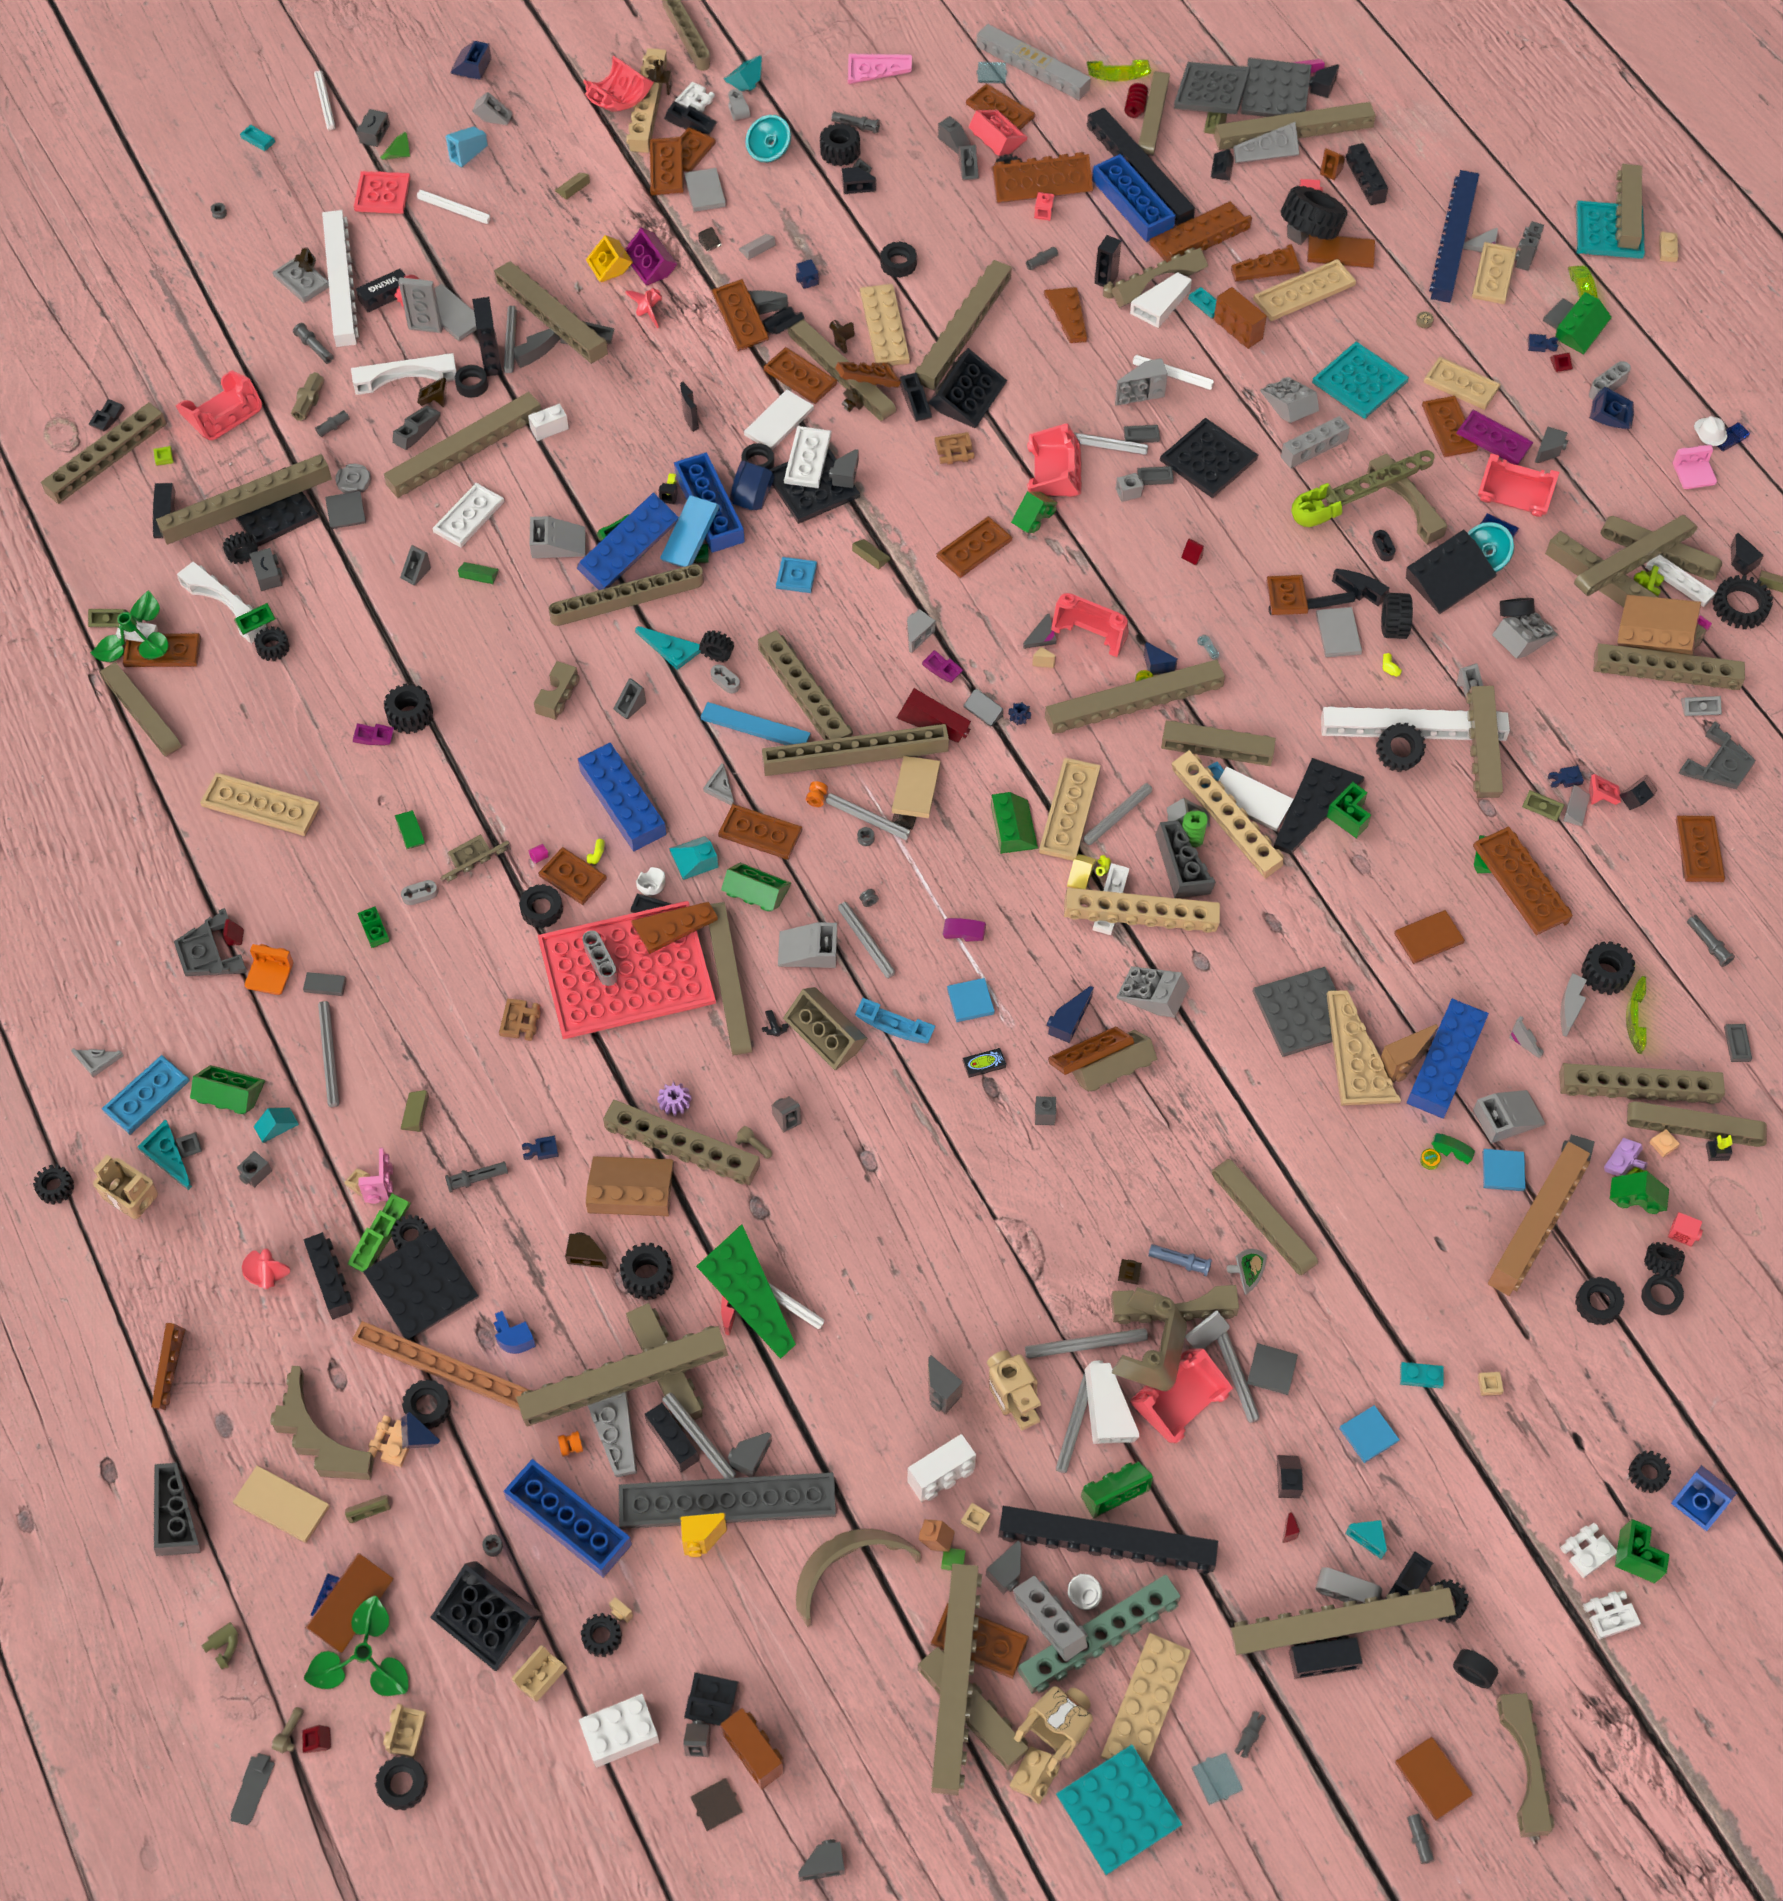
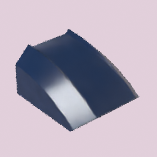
M1604 387L1596 394L1592 401L1589 418L1607 426L1632 429L1634 402Z
M740 461L729 499L733 504L749 510H761L775 478L773 472L765 467Z

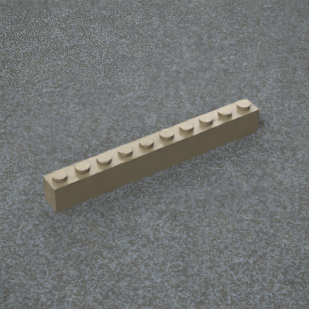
M1365 102L1216 124L1214 138L1218 149L1225 150L1293 122L1296 123L1297 139L1373 128L1376 115L1371 103Z
M993 260L991 265L986 267L984 275L979 277L977 285L972 287L968 298H965L961 308L956 310L952 321L950 320L945 331L940 333L939 339L932 345L930 353L924 356L923 363L916 368L915 373L917 372L920 385L931 390L936 389L1010 281L1011 266Z
M509 261L494 270L499 286L546 326L551 328L591 364L608 355L606 340L603 337L601 338L594 329H590L575 313H571L556 297H552L537 281H533L527 273L525 274L521 271L519 266Z
M530 392L525 393L384 473L387 487L397 498L407 494L409 491L437 477L472 455L479 453L486 447L495 444L500 439L509 436L514 431L523 428L529 423L528 415L541 411V404Z
M319 454L157 518L156 521L168 545L332 480L323 455Z
M1559 531L1549 541L1545 553L1577 576L1604 561L1562 531ZM1627 575L1599 590L1622 607L1625 605L1627 595L1659 598ZM1699 624L1694 649L1702 642L1707 631Z
M1216 659L1046 706L1045 719L1052 734L1063 733L1069 729L1081 728L1087 724L1098 723L1109 718L1113 719L1123 714H1131L1141 709H1149L1177 699L1182 700L1195 694L1200 695L1206 691L1218 690L1224 685L1225 675Z
M946 724L762 748V761L765 776L897 759L903 758V756L912 757L948 752L949 738Z
M709 1326L704 1328L702 1332L686 1334L677 1341H666L660 1347H650L643 1350L640 1354L627 1355L620 1361L607 1362L600 1368L587 1369L575 1377L567 1376L561 1382L545 1384L541 1389L535 1391H525L516 1398L523 1421L528 1427L728 1356V1352L719 1326Z
M952 1563L931 1793L959 1795V1789H964L965 1775L960 1773L961 1765L966 1766L967 1752L962 1750L963 1742L968 1743L969 1729L964 1727L965 1720H970L971 1706H966L967 1697L972 1698L973 1684L968 1683L969 1675H974L975 1661H970L971 1652H976L977 1639H972L973 1630L977 1631L978 1617H974V1612L980 1606V1595H976L977 1587H981L982 1574L978 1573L979 1566Z
M1443 1585L1431 1586L1430 1591L1423 1593L1421 1589L1408 1591L1409 1595L1401 1597L1399 1593L1388 1594L1385 1600L1378 1601V1597L1366 1598L1363 1604L1349 1601L1344 1602L1343 1607L1336 1609L1334 1605H1327L1321 1607L1322 1611L1314 1613L1312 1609L1301 1610L1298 1616L1291 1617L1290 1612L1279 1614L1276 1620H1269V1616L1257 1618L1256 1623L1249 1625L1247 1621L1235 1622V1627L1230 1628L1235 1656L1453 1616L1456 1613L1450 1588H1443Z

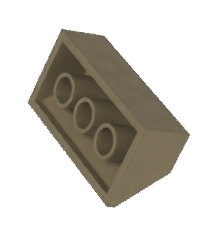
M816 987L802 989L783 1017L834 1070H837L855 1056L868 1039Z
M1134 1029L1127 1033L1133 1037L1134 1044L1077 1069L1072 1073L1083 1089L1088 1092L1096 1091L1100 1086L1106 1083H1113L1117 1078L1123 1075H1130L1134 1073V1070L1140 1067H1147L1157 1060L1151 1038Z

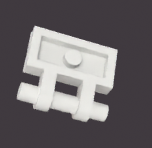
M691 82L675 102L685 108H688L690 105L703 112L706 105H710L713 101L715 94L713 92L706 94L705 87Z
M1592 1523L1590 1526H1584L1580 1529V1533L1574 1537L1570 1536L1565 1540V1544L1560 1546L1564 1554L1571 1550L1575 1555L1569 1562L1582 1578H1585L1617 1553V1550L1604 1535L1596 1539L1594 1533L1599 1528L1595 1523ZM1586 1540L1589 1545L1582 1550L1579 1544Z
M1624 1590L1610 1592L1608 1596L1602 1598H1592L1590 1602L1583 1604L1586 1612L1594 1610L1597 1614L1591 1616L1590 1621L1599 1640L1638 1627L1641 1624L1632 1603L1623 1606L1621 1601L1627 1599ZM1610 1604L1614 1606V1609L1606 1612L1603 1608Z

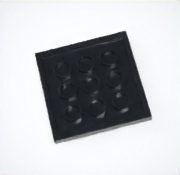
M1206 417L1160 456L1162 463L1166 466H1171L1173 471L1212 499L1258 459L1257 453Z
M829 448L819 488L785 484L784 478L788 462L769 469L775 476L772 486L798 524L860 498V492L855 485L853 488L832 485V478H829L830 468H834V463L837 459Z
M299 492L235 519L245 533L249 532L253 536L259 547L319 517L305 494Z
M433 1228L363 1271L399 1331L407 1340H411L479 1298L436 1228Z

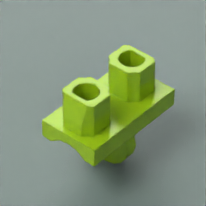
M1654 565L1649 572L1642 570L1636 573L1633 580L1656 596H1659L1661 590L1654 587V585L1659 587L1664 580V576L1658 573L1659 567Z

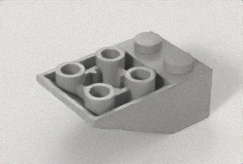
M1162 358L1145 361L1117 381L1115 406L1165 397L1168 373Z
M1290 377L1282 378L1281 381L1268 384L1265 388L1260 389L1278 415L1289 423L1319 411L1317 392Z
M549 516L530 517V550L532 558L585 557V527Z
M1536 612L1529 615L1504 618L1492 634L1516 659L1528 656L1558 635L1553 627L1546 624Z
M817 922L780 931L778 967L836 968L837 923Z
M1131 966L1117 995V999L1159 1016L1175 1018L1190 986L1181 972Z
M1527 1090L1495 1093L1480 1098L1473 1109L1491 1144L1545 1125Z

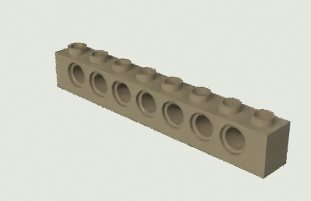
M151 403L141 407L134 414L126 418V420L41 481L45 494L57 504L63 502L164 427L166 422L163 413Z
M775 630L759 638L758 650L824 740L852 737L853 731L851 727L844 723L841 713L836 712L832 701L825 697L822 687L817 686L813 675L806 671L803 661L798 660L794 649L789 648L785 637Z
M1598 643L1594 653L1593 671L1604 674L1649 678L1659 681L1664 680L1714 688H1727L1730 690H1740L1745 680V662L1600 643Z
M1563 1063L1559 1071L1560 1093L1569 1096L1647 1098L1648 1100L1664 1099L1670 1102L1681 1100L1689 1103L1699 1101L1716 1104L1720 1103L1725 1095L1723 1072Z
M614 1099L603 1118L604 1127L613 1134H622L628 1140H637L648 1148H657L666 1155L672 1154L683 1162H692L701 1169L715 1171L717 1175L730 1177L739 1184L751 1185L760 1167L759 1156ZM623 1121H631L628 1124H622ZM642 1128H649L647 1131H640ZM660 1135H666L663 1139L658 1138ZM678 1142H684V1143H685V1144L682 1145V1146L676 1145ZM697 1149L703 1150L701 1153L694 1152ZM716 1156L721 1157L720 1160H713ZM733 1164H739V1165H740L739 1167H736V1168L731 1167V1165H733Z

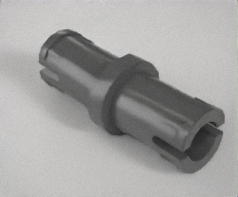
M1051 247L1044 252L1037 253V256L1026 261L1027 268L1033 270L1040 265L1047 264V261L1058 256L1057 249Z
M342 410L332 418H327V421L315 427V430L320 437H323L328 432L338 429V426L350 420V417L345 410Z
M1253 1711L1247 1726L1242 1730V1737L1234 1750L1239 1755L1243 1749L1241 1754L1243 1758L1248 1757L1254 1742L1259 1738V1731L1266 1720L1263 1714L1257 1720L1260 1714L1257 1711Z
M1420 1814L1407 1817L1413 1836L1411 1840L1416 1845L1421 1864L1433 1862L1435 1859L1429 1844L1430 1837L1429 1834H1426Z

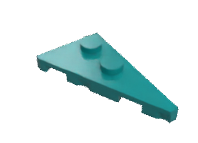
M640 626L635 628L636 634L677 670L701 653V650H699L700 644Z
M164 1120L137 1148L189 1190L192 1187L170 1126Z

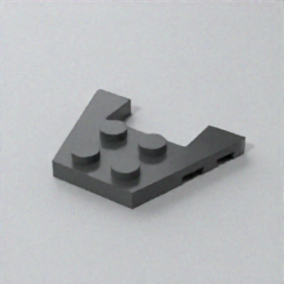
M1714 722L1705 737L1721 745L1706 768L1688 758L1680 769L1679 774L1737 789L1756 760L1740 744L1737 745L1731 740V735L1727 732L1724 733L1719 728L1720 725L1717 722Z
M225 908L219 910V914L213 918L209 917L206 919L205 923L197 929H191L174 941L185 976L247 972L241 954L221 961L212 932L224 928L225 920L229 919Z

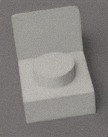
M1478 663L1459 669L1457 686H1463L1465 698L1466 693L1469 692L1472 686H1483Z

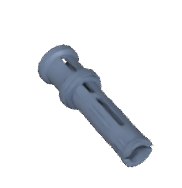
M1151 1244L1148 1255L1149 1257L1186 1267L1187 1271L1193 1270L1203 1273L1206 1277L1212 1263L1210 1258L1206 1260L1196 1257L1193 1253L1187 1255Z

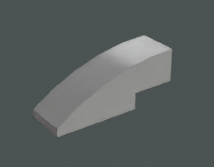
M1572 973L1561 1002V1029L1565 1037H1567L1586 1000L1580 993L1587 980Z

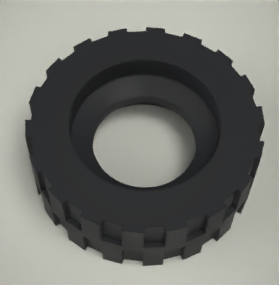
M902 241L887 244L881 250V269L888 276L895 278L911 275L917 266V252L915 248ZM894 256H903L907 258V261L904 263H893L890 259Z
M537 884L525 890L520 897L521 915L528 925H532L535 928L550 927L561 918V913H563L561 896L552 886ZM537 899H547L551 907L546 913L538 914L532 910L533 902Z
M1590 1278V1280H1586L1576 1294L1575 1305H1577V1311L1581 1314L1582 1318H1585L1589 1323H1594V1325L1610 1324L1614 1319H1617L1625 1304L1624 1294L1621 1292L1622 1289L1608 1278ZM1594 1292L1606 1294L1609 1297L1610 1306L1605 1310L1595 1309L1590 1303L1591 1294Z
M426 1379L425 1381L420 1380L412 1384L406 1390V1394L403 1396L402 1407L405 1414L410 1412L426 1428L432 1429L446 1421V1417L450 1414L451 1401L447 1390L444 1389L442 1384ZM424 1395L435 1397L437 1400L436 1409L429 1414L420 1413L416 1408V1403L420 1397Z
M392 1757L393 1759L387 1760L379 1768L378 1774H376V1792L382 1802L389 1808L392 1807L394 1810L413 1808L426 1794L425 1790L428 1786L427 1775L420 1763L412 1757ZM398 1772L409 1773L413 1780L411 1789L404 1794H396L390 1787L392 1777Z

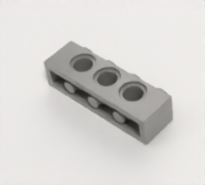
M1338 416L1284 443L1281 458L1291 469L1346 442L1350 427Z
M1034 1575L1013 1589L1017 1604L1065 1661H1068L1087 1648V1634L1084 1628L1074 1623L1072 1614L1068 1610H1063L1061 1602L1055 1595L1052 1597L1044 1581L1040 1582Z

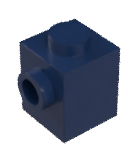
M812 259L796 263V280L798 283H801L803 289L819 285V273Z

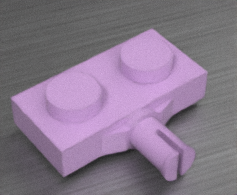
M1623 1138L1604 1166L1605 1172L1615 1176L1626 1175L1633 1167L1646 1170L1648 1163L1638 1160V1155L1643 1149L1642 1144Z

